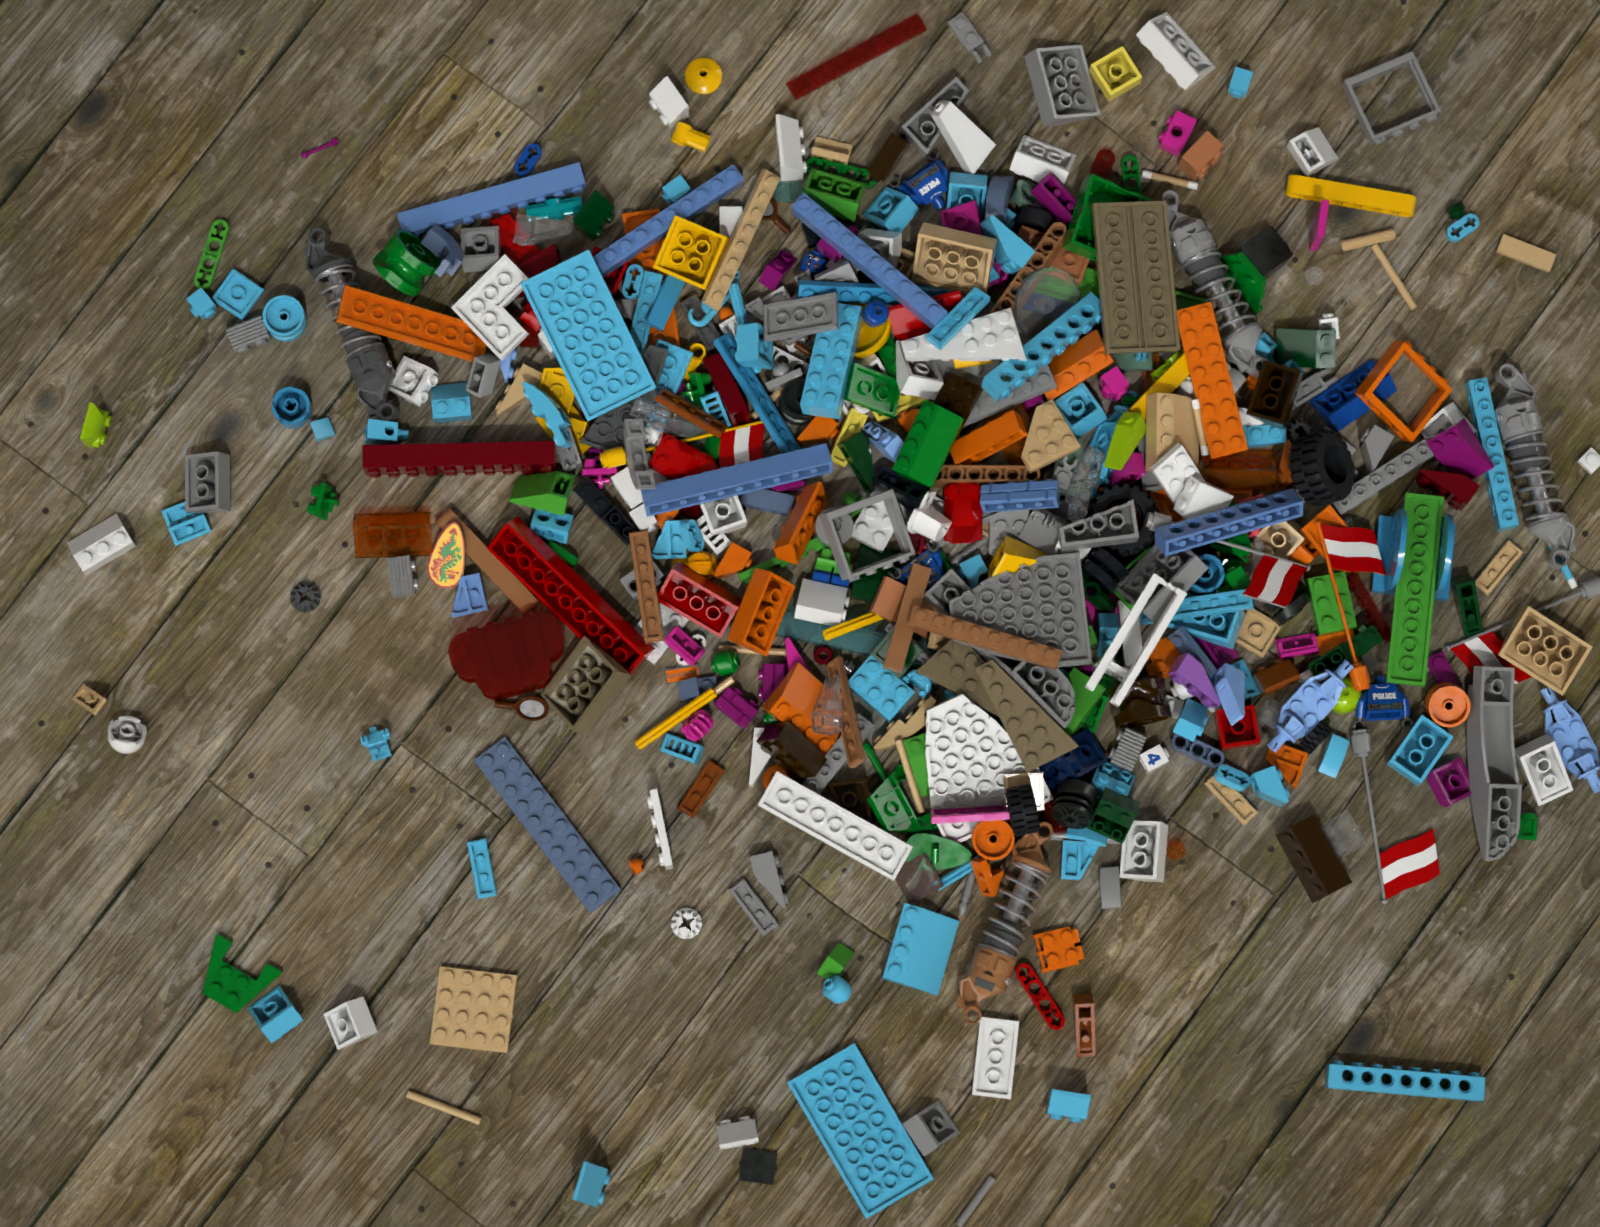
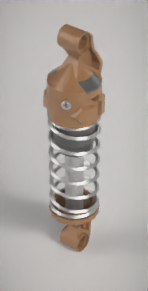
M1041 822L1040 828H1048L1049 835L1041 836L1039 832L1022 835L1021 839L1013 846L1010 864L1021 871L1018 878L1004 875L1006 879L1016 883L1013 892L1002 888L999 889L1000 892L1010 896V900L1007 906L997 902L994 903L995 906L1005 910L1003 918L988 917L989 920L993 921L991 927L983 930L985 934L984 940L976 947L972 960L967 966V973L960 983V996L956 1006L963 1008L964 1020L969 1025L974 1026L981 1021L982 1014L979 1003L984 999L1004 993L1007 986L1011 983V975L1017 963L1015 956L1020 954L1018 950L1019 944L1025 940L1021 928L1031 926L1021 913L1033 914L1036 912L1034 906L1026 900H1039L1041 896L1031 886H1045L1047 884L1045 879L1049 878L1052 872L1040 848L1042 844L1051 839L1053 834V828L1048 822ZM1037 877V878L1040 879L1043 883H1035V882H1033V881H1034V878ZM1029 891H1032L1038 897L1028 896ZM1024 904L1031 908L1032 911L1022 910ZM1020 918L1026 924H1017L1018 919ZM970 1011H975L978 1014V1018L975 1021H970L967 1018V1014Z

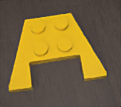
M544 368L539 388L549 394L559 404L572 424L569 426L571 432L582 439L588 422L570 417L575 395L562 368Z

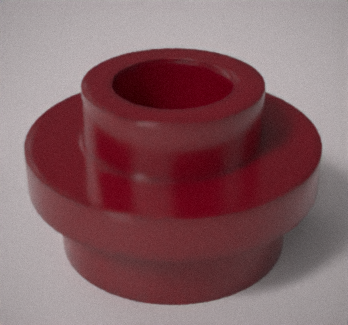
M820 646L814 651V660L820 665H827L833 658V653L827 646ZM821 653H826L827 657L825 659H821L819 655Z

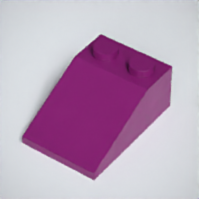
M1465 418L1435 434L1426 442L1435 457L1451 473L1463 474L1472 480L1495 467Z

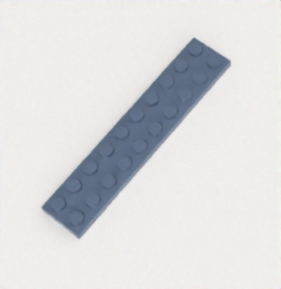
M505 737L474 760L590 914L621 891L620 887Z

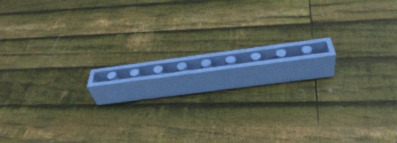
M580 162L403 211L397 213L401 229L419 238V235L428 233L435 224L449 230L455 228L457 224L463 223L466 225L473 223L478 218L488 219L496 213H509L510 209H524L525 206L535 202L540 204L553 197L562 198L567 193H580L586 188V183Z
M734 164L593 256L602 277L604 278L664 238L675 215L690 221L741 187L744 178Z
M805 193L791 206L792 214L929 328L933 329L948 314L947 310Z
M827 443L817 444L809 448L780 453L750 462H742L717 470L704 471L700 474L684 476L675 480H667L655 484V489L641 490V497L646 515L649 517L832 473V459Z

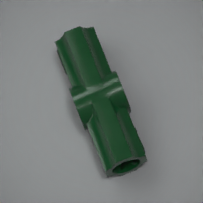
M1082 572L1085 601H1088L1100 613H1110L1117 605L1100 589L1096 582H1093ZM1087 587L1094 589V596L1087 594Z

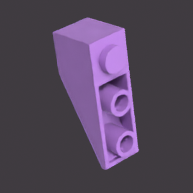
M1189 653L1178 655L1168 672L1173 677L1172 680L1177 684L1183 685L1187 692L1199 698L1204 706L1208 708L1220 706L1221 702L1203 665Z

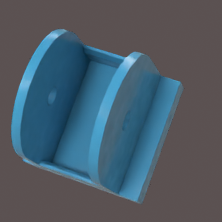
M1399 508L1392 517L1379 515L1377 518L1376 541L1386 575L1372 572L1370 593L1395 595V587L1401 576L1406 548V509ZM1444 514L1442 517L1434 600L1445 602L1449 599L1456 526L1453 516L1450 514Z

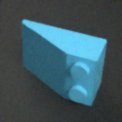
M990 215L980 223L985 236L997 239L995 259L1005 273L1013 275L1022 269L1035 253L1033 248L993 215Z
M584 1161L572 1200L594 1207L602 1204L605 1196L602 1190L604 1185L608 1186L611 1176L608 1173L609 1169Z

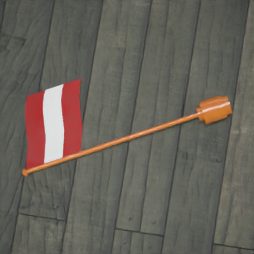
M1318 520L1314 525L1318 529L1354 662L1352 665L1354 668L1349 672L1352 688H1355L1356 692L1371 688V680L1367 665L1363 666L1362 662H1357L1332 569L1345 572H1373L1385 576L1374 531L1370 529L1334 527L1324 525Z

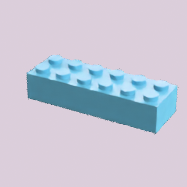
M838 303L839 329L816 334L800 402L803 414L833 419L841 418L850 367L854 361L863 323L861 306Z

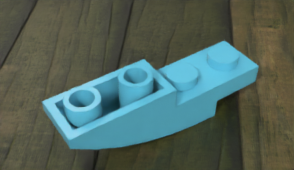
M523 382V393L532 404L531 410L533 414L545 419L546 425L553 431V439L558 446L566 449L571 447L573 444L565 428L572 424L563 409L545 391L533 384Z
M1271 425L1243 426L1248 448L1270 447V445L1284 444L1287 441V427L1281 429Z

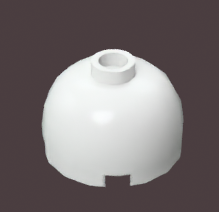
M120 716L118 720L114 722L112 720L108 725V742L117 752L123 754L134 753L145 742L147 734L145 724L143 726L140 723L141 720L132 716Z

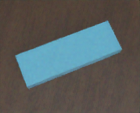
M487 839L467 842L477 898L483 899L497 896Z

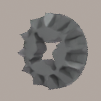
M309 582L298 583V585L292 588L290 594L292 606L304 613L316 609L321 600L319 589ZM299 592L303 594L309 592L308 596L312 602H310L309 600H304L301 602L302 597L300 596Z

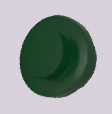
M1458 202L1455 203L1448 210L1449 218L1451 220H1459L1465 214V206L1463 204L1460 205Z

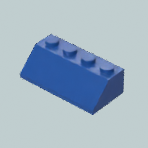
M1369 359L1309 401L1324 423L1335 433L1370 410L1355 394V391L1377 364L1372 359ZM1389 373L1385 375L1372 392L1381 402L1397 391Z

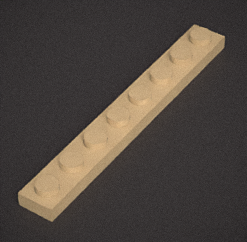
M762 169L701 302L715 311L720 310L780 180L779 177L767 169Z

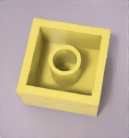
M1123 46L1092 63L1089 69L1108 102L1141 84L1142 75Z

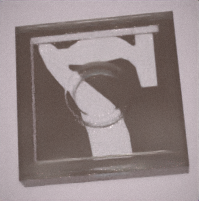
M922 853L904 864L895 878L910 905L916 904L944 887L926 853Z

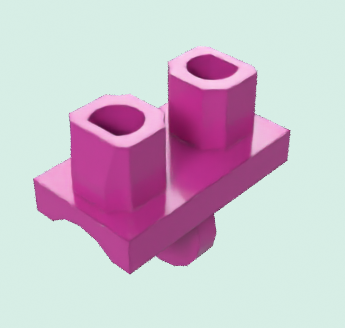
M585 459L584 469H582L583 478L598 477L591 479L593 484H598L599 489H603V484L610 483V478L602 477L617 474V467L610 469L607 467L596 468L595 459Z

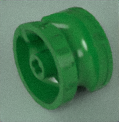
M398 229L385 244L384 250H381L373 258V264L379 274L393 287L409 296H417L424 288V275L434 276L440 261L433 252L421 244L422 240L408 231Z

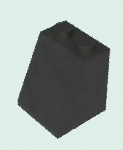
M1270 226L1240 246L1236 251H1242L1265 279L1286 264L1294 255Z

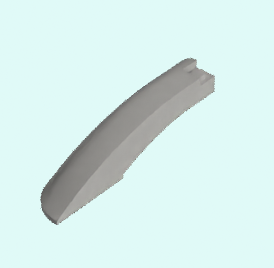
M950 569L924 594L923 599L935 612L950 616L949 601L955 597H960L965 591L972 589ZM972 648L985 663L993 660L1060 727L1066 728L1075 711V694L1071 683L1058 668L1053 670L1037 664L991 655Z
M1474 666L1473 685H1468V697L1471 703L1470 713L1467 717L1468 772L1474 821L1483 861L1496 860L1505 855L1508 848L1514 845L1520 829L1522 785L1519 782L1514 747L1513 696L1515 668Z

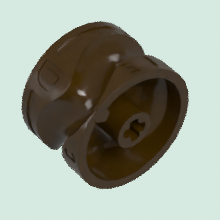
M1164 678L1134 681L1119 706L1118 715L1113 717L1115 728L1138 727L1164 721L1172 717L1170 705L1162 703L1167 693ZM1119 685L1108 689L1110 700L1113 697Z

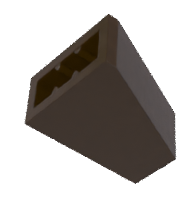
M891 133L868 168L869 177L877 183L880 180L885 183L910 148L908 142Z

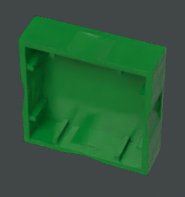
M1090 174L1082 181L1062 248L1096 262L1091 205L1093 203L1155 200L1136 192L1124 190L1115 183Z

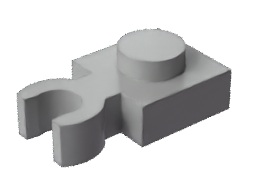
M1067 455L1063 459L1064 467L1057 466L1052 477L1053 480L1058 481L1059 488L1065 492L1068 491L1075 476V473L1070 471L1078 463V460L1075 459L1072 465L1067 464Z

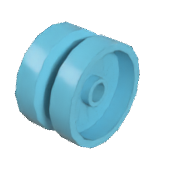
M287 295L276 296L269 300L264 307L262 314L263 323L270 335L276 340L283 342L294 341L305 331L307 325L306 313L300 302L295 298Z

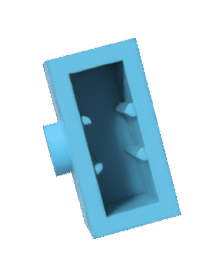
M1188 698L1180 712L1173 732L1194 742L1196 736H1201L1209 718L1206 715L1208 707Z

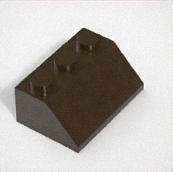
M1264 360L1246 414L1265 424L1285 429L1303 377L1301 370Z

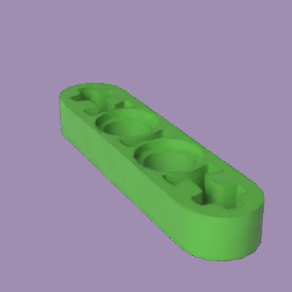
M219 219L213 222L194 278L195 286L198 289L202 288L204 291L209 290L212 286L230 229L224 220ZM221 225H223L225 231L222 230L219 235L220 238H223L222 240L217 238L218 230L216 229V227H220ZM212 242L220 244V248L217 251L210 250L209 247ZM208 259L214 261V266L210 269L204 267V262ZM201 271L211 273V275L207 274L205 278L208 283L201 286L200 282H198L204 278V273Z

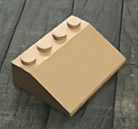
M923 222L918 233L911 281L953 292L960 290L962 294H968L974 287L987 293L997 239Z
M1158 392L1146 396L1147 472H1152L1150 467L1177 443L1184 447L1199 471V439L1191 402L1195 398Z
M1523 606L1513 621L1498 656L1563 696L1593 647L1533 608Z

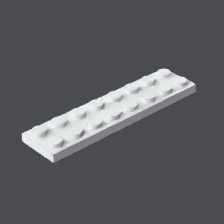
M779 772L775 773L758 804L759 807L892 881L897 877L913 848L909 844Z

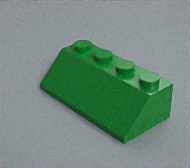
M924 400L892 470L904 478L933 488L964 419L941 406Z

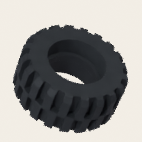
M1324 429L1297 438L1290 449L1289 470H1291V479L1294 481V487L1299 491V495L1306 502L1314 506H1322L1344 500L1352 491L1355 471H1353L1354 462L1351 459V452L1348 451L1347 444L1342 441V437L1331 430Z
M1115 483L1103 488L1091 500L1086 510L1085 516L1088 518L1099 512L1107 511L1113 504L1127 503L1130 500H1134L1135 509L1140 516L1138 541L1101 547L1114 557L1134 556L1148 547L1155 537L1154 531L1144 527V521L1148 512L1152 513L1155 511L1159 513L1158 508L1155 506L1156 502L1153 498H1150L1146 490H1141L1140 486L1135 484Z

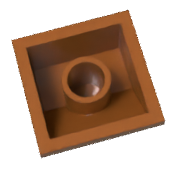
M1287 440L1280 450L1275 470L1276 477H1274L1279 487L1282 486L1284 490L1295 484L1291 479V470H1289V454L1291 453L1290 449L1292 446L1290 440Z
M1280 659L1273 662L1274 666L1270 668L1263 666L1255 670L1256 673L1252 678L1260 692L1261 698L1299 681L1301 676L1290 659L1286 661Z

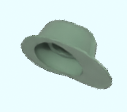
M1024 180L1017 181V187L1013 191L1010 202L1018 205L1020 208H1045L1030 193L1037 185L1036 183Z

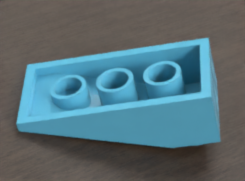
M1187 593L1185 598L1195 597L1198 595ZM1236 611L1170 621L1167 628L1177 630L1183 625L1193 637L1234 649L1245 612Z

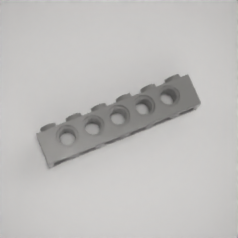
M1426 438L1356 482L1352 487V491L1344 500L1329 504L1342 517L1431 460L1435 455L1426 443Z
M858 714L856 718L863 742L874 725ZM842 735L825 755L827 761L815 777L807 778L802 784L804 787L821 795L828 786V783L833 780L845 765L847 757Z

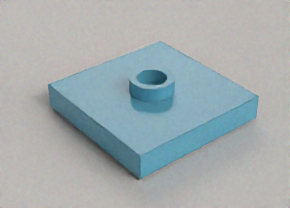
M232 269L211 300L243 321L265 290L235 269Z

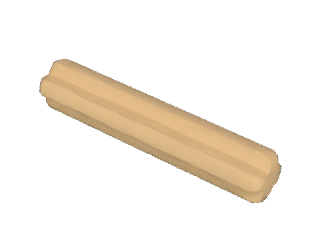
M1391 228L1342 240L1340 245L1343 251H1348L1393 240L1396 238L1394 229Z

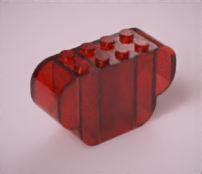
M534 612L523 614L522 618L509 617L504 619L505 622L497 624L494 621L485 624L486 627L479 629L478 626L467 628V632L455 636L449 645V658L455 674L464 682L476 683L481 694L490 700H502L543 689L550 683L553 676L551 663L558 661L566 649L562 626L555 616L549 613L534 614Z

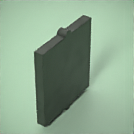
M743 1148L742 1162L739 1163V1166H741L739 1181L773 1185L774 1174L777 1170L775 1167L777 1153Z

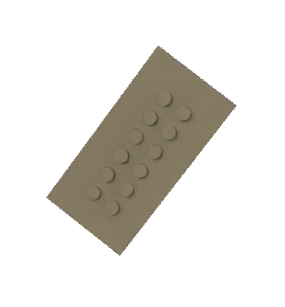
M1167 201L1093 203L1091 208L1105 354L1180 351Z

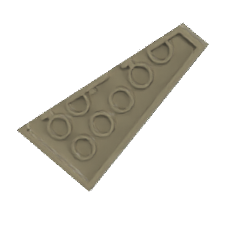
M951 639L916 670L915 673L925 676L931 682L945 687L955 695L962 693L977 706L983 708L984 711L999 717L975 669L985 664V661L971 647Z
M993 660L975 668L1027 773L1080 747Z

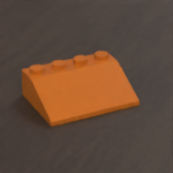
M799 662L793 666L762 705V708L778 722L789 721L824 756L836 743L841 733L832 691Z

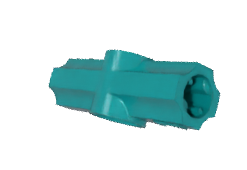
M581 196L562 200L561 198H552L546 200L545 203L525 206L528 223L544 220L558 221L564 219L565 216L576 215L583 207Z

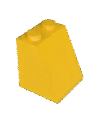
M1005 535L989 564L988 578L1007 570L1009 573L1020 570L1019 565L1024 563L1026 567L1037 563L1036 558L1047 556V553Z

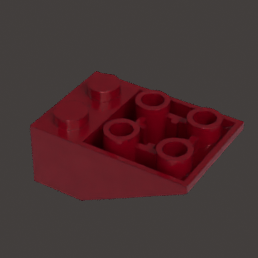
M1421 469L1414 478L1420 487L1428 488L1434 496H1443L1452 509H1459L1460 511L1464 509L1480 487L1479 484L1463 474Z

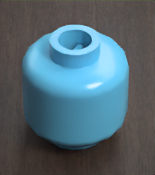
M833 975L824 981L822 992L833 1003L840 1004L849 999L851 986L839 975Z

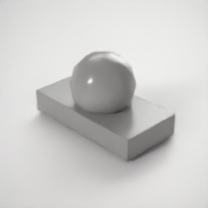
M781 362L777 363L773 368L772 373L775 379L765 384L768 390L773 392L783 388L789 381L796 378H804L805 375L801 368L791 371L788 364Z

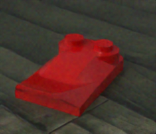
M665 432L661 433L648 460L649 469L671 480L700 474L704 471L720 469L713 457Z
M975 482L950 483L945 486L944 516L951 520L952 524L944 536V541H949L950 544H962L983 540V511L980 505V484Z

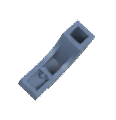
M994 175L989 183L986 199L985 219L993 215L1006 227L1008 202L1013 194V176Z
M435 224L421 242L440 261L435 274L439 277L444 273L453 276L464 259L463 251L456 240L443 228Z

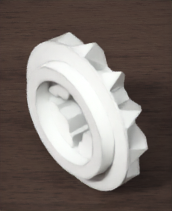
M690 908L678 910L671 920L673 932L682 939L695 937L702 927L700 915ZM682 916L686 920L694 919L690 923L691 931L686 926L679 928L683 924Z

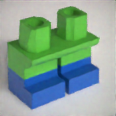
M823 548L820 557L817 558L812 580L829 584L831 572L834 569L831 584L848 588L849 579L842 581L835 560H831L832 551ZM844 552L846 561L851 571L850 554Z

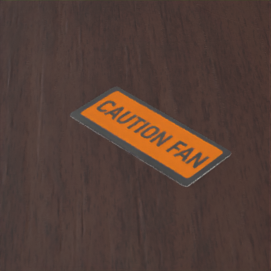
M694 664L693 667L687 665L664 669L666 684L677 683L693 677L701 678L699 664Z

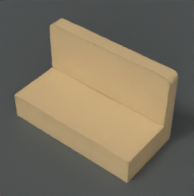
M816 137L811 151V158L816 157L848 165L852 145Z

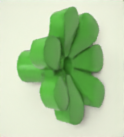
M846 492L844 493L845 498L842 501L848 505L862 500L863 497H857L856 493L850 494ZM861 509L851 512V515L859 514Z

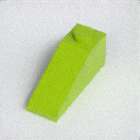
M1124 411L1115 426L1104 463L1105 468L1122 470L1146 433V424L1141 413Z

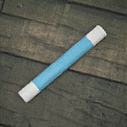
M1555 556L1557 563L1562 564L1561 557ZM1568 565L1562 567L1561 570L1570 588L1578 587Z

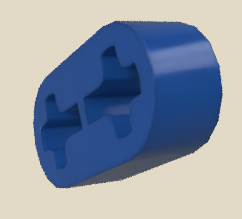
M535 143L529 144L515 162L514 170L519 177H527L541 159L542 150L539 145ZM534 149H537L538 155H533L531 159H528L530 157L529 150L534 151ZM526 162H528L526 164L527 171L522 170V172H520L518 166H523Z

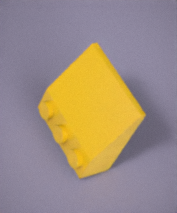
M675 215L653 268L706 291L729 242V238Z

